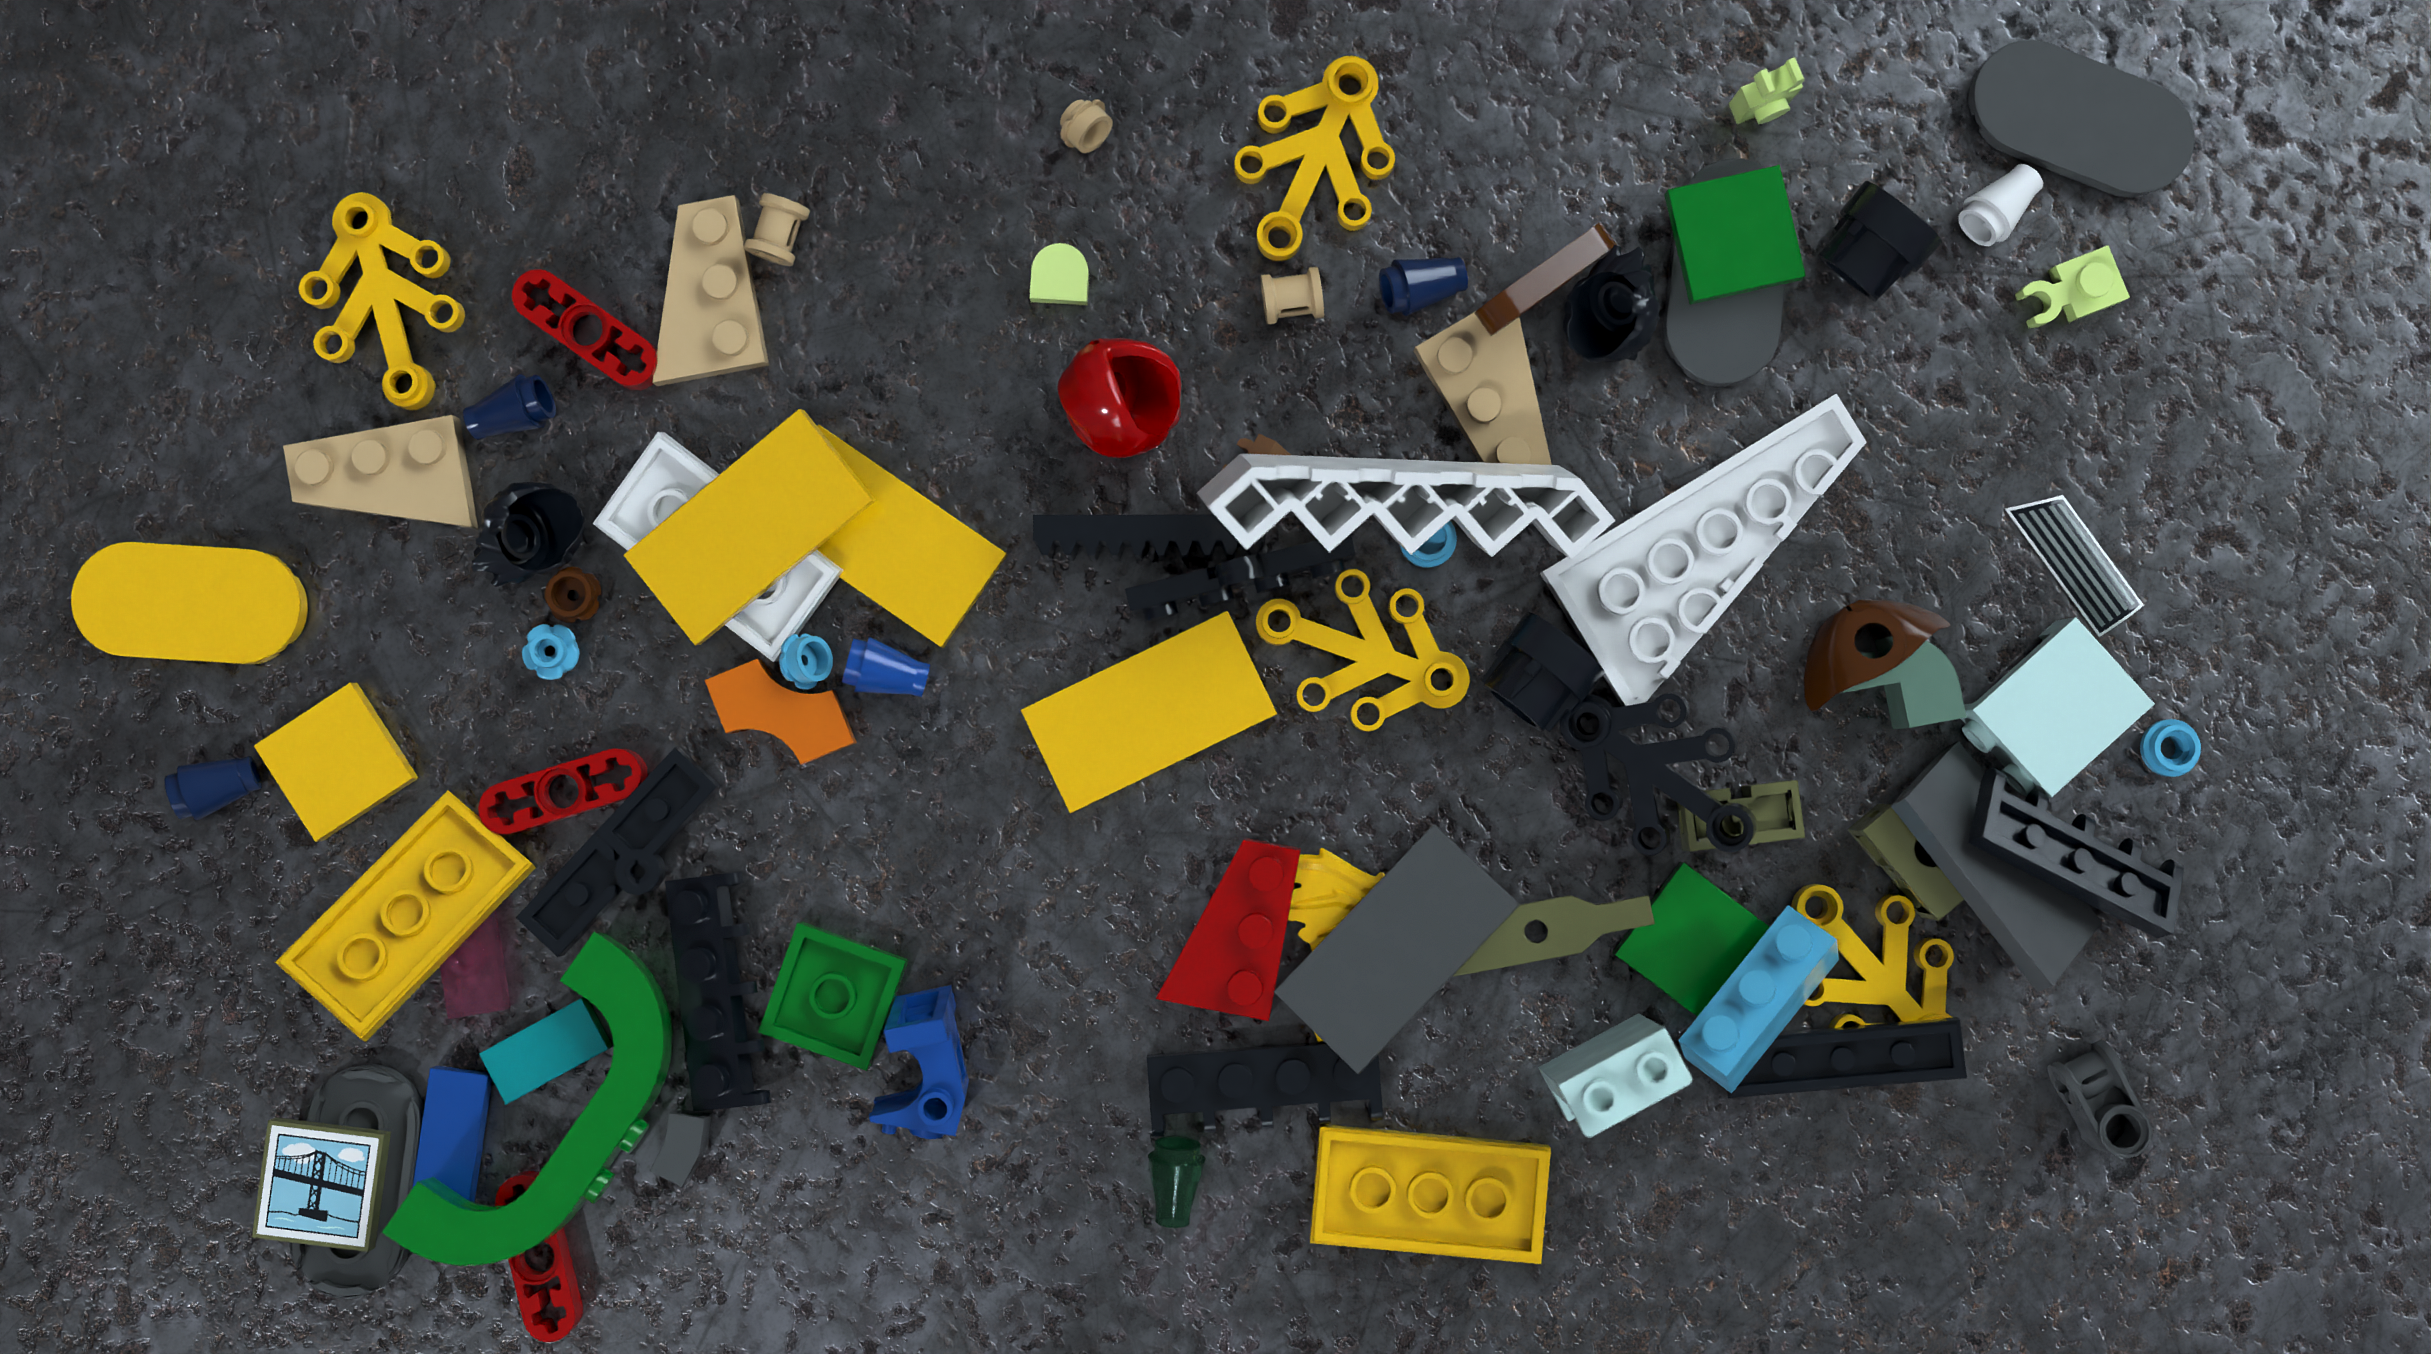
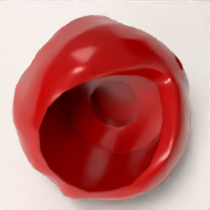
M1127 338L1094 339L1077 352L1058 381V396L1075 434L1090 449L1107 457H1131L1158 447L1167 438L1169 431L1178 424L1181 417V377L1179 370L1170 356L1155 345L1145 341Z

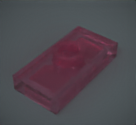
M496 909L440 966L448 1019L511 1008Z

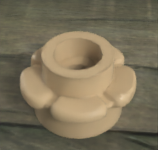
M1095 99L1092 102L1089 100H1077L1067 107L1060 120V125L1062 126L1060 136L1068 147H1076L1082 153H1089L1104 142L1113 124L1112 118L1104 112L1105 104L1099 99Z

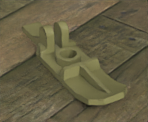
M1566 895L1520 904L1512 915L1453 976L1583 953L1602 934L1653 925L1655 923L1649 895L1600 904H1593L1578 897ZM1539 920L1546 925L1548 933L1543 940L1532 941L1526 936L1525 927L1530 921Z

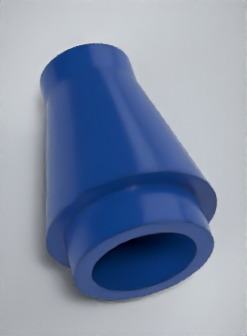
M868 637L867 642L853 638L842 683L855 686L854 692L910 694L922 697L930 664L920 662L871 637Z

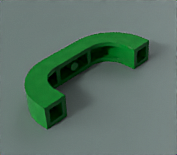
M593 932L560 979V982L589 1000L604 1015L613 1037L611 1067L597 1092L532 1185L522 1196L510 1204L488 1206L462 1197L434 1177L427 1178L415 1184L382 1231L383 1234L414 1254L432 1261L459 1266L490 1264L514 1257L546 1241L560 1231L577 1214L586 1200L595 1204L607 1190L615 1177V1174L608 1170L621 1150L630 1154L650 1126V1124L642 1119L658 1097L666 1080L672 1055L673 1031L667 1001L654 975L633 952L606 933Z

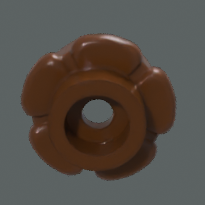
M566 567L558 571L546 585L544 596L555 618L565 623H574L576 619L586 621L596 614L600 606L598 596L601 595L602 590L598 579L593 574H584L578 567ZM572 590H576L579 594L578 599L575 601L569 598V593Z

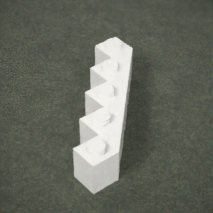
M1239 454L1197 492L1206 506L1246 550L1290 511L1296 515L1329 553L1371 515L1411 555L1453 518L1472 542L1491 557L1532 522L1553 547L1571 560L1615 522V519L1579 477L1559 465Z

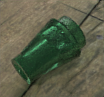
M1181 1136L1161 1137L1155 1140L1154 1151L1148 1154L1156 1207L1155 1222L1160 1226L1182 1228L1190 1224L1191 1209L1206 1158L1200 1154L1201 1144L1195 1139Z

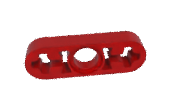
M530 270L516 280L512 289V301L516 310L522 316L625 388L644 390L654 384L652 381L653 374L657 368V348L546 270ZM550 286L548 290L549 296L567 309L562 313L561 317L542 305L536 306L532 311L536 303L530 297L532 290L537 287L545 291ZM575 299L576 302L571 305L572 300ZM586 315L599 317L602 323L600 338L591 345L578 344L573 336V328L577 320ZM558 323V327L554 329L553 326ZM619 331L622 332V335L616 339L617 333ZM614 343H617L633 355H637L643 349L644 351L640 359L646 364V367L640 374L637 371L631 370L624 376L627 365L608 351L613 347ZM605 354L604 361L601 362L599 358Z
M614 748L489 787L480 798L478 806L479 816L485 827L494 833H521L625 801L648 776L647 766L643 758L632 750ZM617 759L619 765L630 766L632 769V775L624 779L625 789L621 790L618 783H605L593 787L591 779L584 771L585 767L590 766V776H600L609 773L614 769L613 760ZM563 774L572 777L576 781L579 790L576 801L567 808L556 806L549 796L550 784L556 777ZM531 783H534V793L529 787ZM593 788L599 796L596 800H593ZM505 793L509 799L513 800L534 796L538 805L514 812V823H511L508 817H498L496 813V807L504 804L503 794ZM538 807L542 810L543 816L538 817Z
M524 1171L506 1180L497 1191L495 1206L512 1203L513 1196L521 1192V1185L523 1184L525 1191H527L540 1172ZM564 1227L544 1241L550 1245L554 1252V1262L549 1270L541 1272L529 1267L525 1260V1252L508 1259L524 1326L532 1337L543 1342H555L564 1338L579 1324L583 1314V1304ZM555 1276L559 1277L560 1283L549 1289L551 1302L554 1307L564 1306L566 1310V1315L558 1320L557 1326H555L552 1318L543 1319L540 1314V1310L548 1305L549 1302L546 1286L537 1292H534L532 1286L544 1284Z

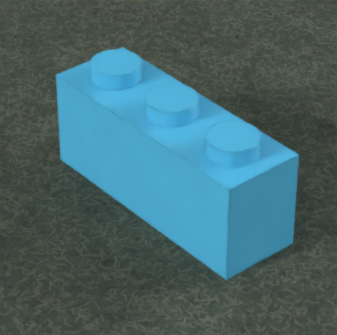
M1788 905L1681 1036L1679 1043L1684 1058L1732 1094L1838 962L1837 939Z

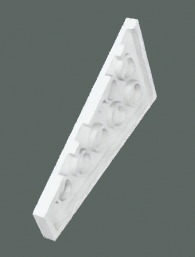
M1837 394L1592 541L1572 560L1566 557L1540 573L1586 650L1604 669L1603 677L1621 706L1646 703L1664 680L1668 679L1680 665V661L1701 636L1707 633L1760 570L1765 560L1775 548L1787 538L1797 526V522L1818 497L1824 494L1866 444V440Z

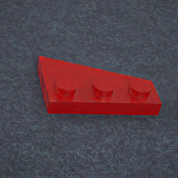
M1249 838L1243 839L1156 999L1269 1021L1301 848Z

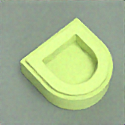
M1063 243L1051 244L1043 248L1036 255L1032 263L1030 301L1088 305L1089 269L1083 254L1075 247Z

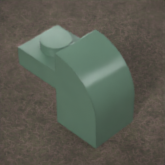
M1892 636L1875 640L1878 658L1885 656L1891 650L1893 645ZM1925 641L1909 658L1892 670L1875 679L1840 692L1845 693L1884 685L1892 729L1912 728L1966 718L1956 670L1948 657L1928 641ZM1875 652L1862 654L1868 658H1876Z

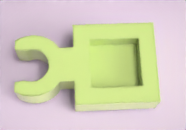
M1795 57L1787 60L1783 66L1771 72H1768L1767 68L1759 71L1753 77L1755 82L1739 89L1729 102L1736 123L1739 124L1755 117L1758 124H1763L1784 115L1790 110L1789 103L1803 88L1802 82L1805 80Z
M2109 245L2049 269L2048 273L2053 284L2047 281H2034L2018 290L2015 294L2017 300L2025 299L2028 296H2036L2043 303L2042 313L2026 321L2029 328H2037L2052 321L2059 315L2061 308L2064 309L2070 323L2130 298Z

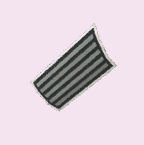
M2063 495L2005 508L2098 637L2119 625L2144 606Z

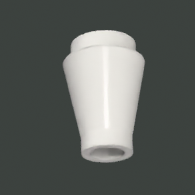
M2018 164L2008 174L1968 197L1964 201L1963 210L1958 217L1963 232L1971 240L1983 246H1991L1996 241H2005L2010 236L2033 197L2042 189L2043 181L2041 176L2032 167L2026 164Z

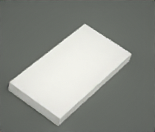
M657 432L593 524L628 551L720 474L665 432ZM816 550L725 624V626L772 662L779 661L781 646L784 640L790 635H798L844 570Z

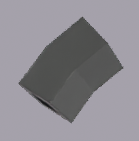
M679 1108L670 1112L664 1144L650 1171L681 1188L690 1182L707 1150L712 1114Z

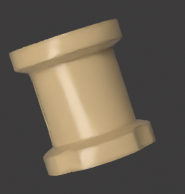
M763 193L759 204L763 207L753 239H746L744 250L773 263L793 266L795 256L791 251L800 223L808 219L810 210L784 197Z
M1317 266L1309 267L1307 274L1272 278L1270 274L1260 276L1267 325L1277 323L1278 318L1312 314L1315 319L1324 318L1322 286Z

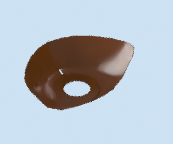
M1858 600L1829 616L1817 630L1808 651L1804 674V693L1810 711H1817L1836 694L1855 685L1875 679L1897 667L1909 658L1936 631L1950 627V623L1937 613L1922 607L1892 600ZM1846 607H1850L1852 612L1848 611ZM1869 623H1878L1890 631L1893 637V645L1885 656L1868 658L1857 650L1854 637L1862 626Z

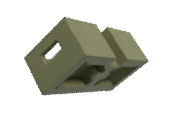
M1798 780L1742 785L1743 797L1731 798L1730 788L1703 790L1723 805L1739 803L1752 812L1756 820V833L1749 844L1805 838ZM1787 790L1790 793V797L1787 798L1789 819L1793 821L1794 830H1792V827H1789L1785 793H1788ZM1676 802L1682 850L1699 851L1715 849L1716 847L1711 844L1707 837L1706 822L1695 815L1697 837L1700 839V842H1697L1693 813ZM1733 815L1724 817L1722 826L1727 834L1731 836L1742 834L1743 823L1738 817Z
M1877 804L1847 830L1877 866H1881L1890 876L1892 884L1898 891L1913 903L1915 911L1921 918L1939 921L1961 903L1964 898L1938 865L1930 867L1923 859L1924 855L1915 845L1917 839L1893 810L1892 804Z

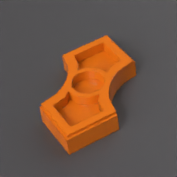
M757 658L704 680L725 733L731 734L747 730H760L770 733L790 747L800 765H805L857 743L836 690L817 694H804L793 691L783 686L772 676L762 659Z

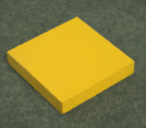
M348 683L254 745V748L315 842L326 840L419 779L358 683Z

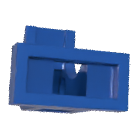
M952 985L895 996L884 1028L888 1051L893 1053L906 1050L912 1054L919 1062L923 1079L915 1087L904 1092L875 1097L874 1107L869 1115V1119L872 1123L883 1124V1133L895 1134L897 1127L908 1128L911 1134L925 1139H939L944 1135H956L969 1079L955 1020L956 1002Z

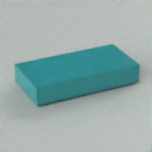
M583 997L479 1053L505 1105L607 1051L613 1045L589 1000Z

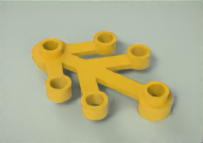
M1340 57L1326 68L1321 83L1286 96L1269 95L1259 104L1258 122L1262 129L1269 133L1275 134L1286 130L1291 122V117L1327 106L1318 126L1262 147L1245 146L1235 156V174L1239 180L1246 184H1256L1265 178L1268 170L1303 158L1280 210L1267 214L1258 225V248L1270 260L1285 261L1292 258L1299 251L1303 236L1302 227L1299 222L1325 167L1339 201L1337 219L1340 225L1347 230L1356 231L1364 228L1369 222L1372 212L1371 203L1365 195L1360 193L1339 137L1348 116L1364 149L1360 160V167L1364 175L1373 180H1381L1389 176L1393 170L1395 153L1390 145L1384 143L1370 106L1377 95L1378 76L1372 65L1360 57ZM1348 78L1354 79L1360 85V90L1356 94L1347 95L1341 91L1339 87L1340 82ZM1270 106H1279L1286 115L1279 122H1271L1266 119L1264 112ZM1374 152H1380L1387 157L1388 164L1382 169H1375L1369 165L1367 157ZM1249 156L1258 158L1262 163L1261 169L1256 173L1245 172L1240 165L1244 158ZM1350 203H1357L1363 207L1365 215L1359 220H1350L1344 214V207ZM1277 230L1286 232L1290 238L1289 244L1283 248L1272 246L1268 240L1272 232Z
M362 192L353 193L343 198L334 210L332 225L338 238L319 271H312L304 275L299 283V293L305 302L319 309L330 308L340 298L339 283L357 255L359 257L363 275L334 325L325 326L316 333L313 341L314 349L320 357L333 363H343L349 360L355 351L354 340L373 309L389 368L382 379L384 395L391 403L407 410H418L425 407L432 400L435 393V382L429 371L413 363L397 300L425 315L427 322L442 332H453L459 329L464 322L465 311L462 305L450 296H435L389 270L382 246L410 259L412 267L428 278H438L444 275L450 266V256L436 242L431 240L419 241L394 227L388 207L376 196ZM359 212H367L368 221L366 225L360 229H354L352 224L354 217ZM436 250L438 254L436 264L431 268H424L422 265L424 254L428 251ZM325 281L327 284L326 294L320 299H314L312 295L313 287L316 283ZM450 304L453 309L452 317L447 322L439 323L437 320L438 309L443 305ZM335 335H340L342 339L340 350L334 354H329L327 350L329 339ZM410 374L412 378L411 388L405 393H399L396 387L398 379L402 375Z
M1357 569L1345 570L1338 576L1335 582V593L1340 601L1348 605L1363 639L1302 618L1298 608L1292 602L1285 599H1272L1263 604L1257 613L1256 630L1259 636L1271 645L1281 646L1296 640L1356 662L1324 678L1310 677L1301 682L1296 691V699L1300 707L1308 712L1321 711L1329 704L1331 699L1386 673L1410 682L1379 699L1363 697L1357 700L1351 707L1350 719L1352 724L1361 731H1374L1383 724L1385 718L1419 702L1437 709L1454 706L1464 698L1468 691L1470 677L1465 663L1455 654L1439 650L1422 614L1424 611V600L1413 589L1405 588L1397 591L1391 597L1388 609L1391 617L1396 622L1404 625L1418 659L1394 650L1368 595L1370 591L1369 579L1365 573ZM1352 576L1360 579L1363 585L1362 594L1354 598L1346 596L1341 588L1342 581L1345 578ZM1401 596L1413 598L1417 605L1416 613L1411 617L1401 616L1396 610L1398 598ZM1274 611L1285 612L1290 619L1288 629L1283 632L1273 631L1268 625L1269 615ZM1436 669H1444L1451 675V685L1445 691L1437 690L1431 684V675ZM1309 684H1317L1324 690V700L1317 706L1308 705L1303 699V690ZM1362 704H1373L1377 708L1379 715L1373 725H1364L1358 720L1357 710Z
M1809 884L1796 892L1792 900V908L1836 938L1838 951L1864 979L1824 978L1819 984L1816 996L1807 999L1804 1005L1814 1007L1821 1005L1825 1001L1887 1005L1901 1022L1953 1018L1946 1013L1947 970L1953 963L1954 952L1950 944L1945 940L1927 937L1916 944L1913 953L1914 960L1924 970L1920 1006L1906 991L1909 926L1915 918L1914 905L1908 898L1889 894L1883 896L1876 904L1875 915L1879 923L1883 925L1881 963L1842 919L1843 902L1840 895L1834 889L1825 885ZM1817 896L1823 903V909L1820 915L1811 918L1806 913L1805 904L1809 898ZM1898 901L1902 905L1904 913L1898 922L1892 923L1887 917V908L1891 903ZM1938 945L1942 951V958L1938 964L1930 966L1926 961V951L1930 946ZM1843 1013L1832 1019L1829 1028L1842 1027L1844 1023L1853 1021L1856 1026L1884 1023H1865L1860 1017Z

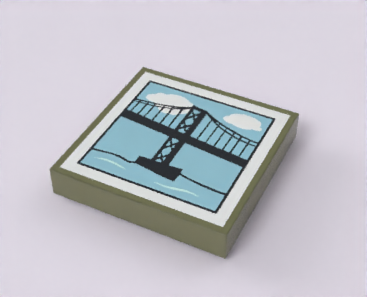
M278 1117L268 1120L252 1238L365 1252L374 1249L376 1246L391 1131Z

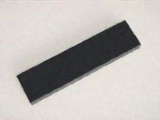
M1953 1017L1781 1032L1732 1094L1727 1091L1728 1098L1966 1079L1967 1073L1960 1019Z

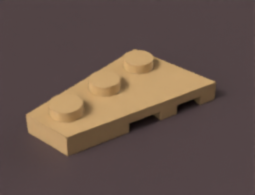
M735 195L678 205L657 347V368L653 374L652 381L656 386L769 366L749 252L744 250L746 236L739 200Z
M1472 313L1414 348L1413 352L1479 462L1552 465L1520 318L1514 320L1495 335L1490 336L1477 316Z
M454 415L283 446L292 502L478 529L460 418Z

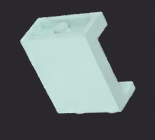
M2076 617L2053 622L2039 635L2042 642L1976 702L1964 704L1966 718H1961L1966 724L1962 727L1964 735L1982 752L1988 753L1991 751L2004 766L2001 772L2005 773L2007 783L2023 796H2027L2032 790H2038L2048 797H2053L2155 704Z
M1639 1013L1538 1067L1564 1117L1568 1121L1576 1119L1581 1131L1587 1137H1592L1692 1082V1077L1666 1028Z

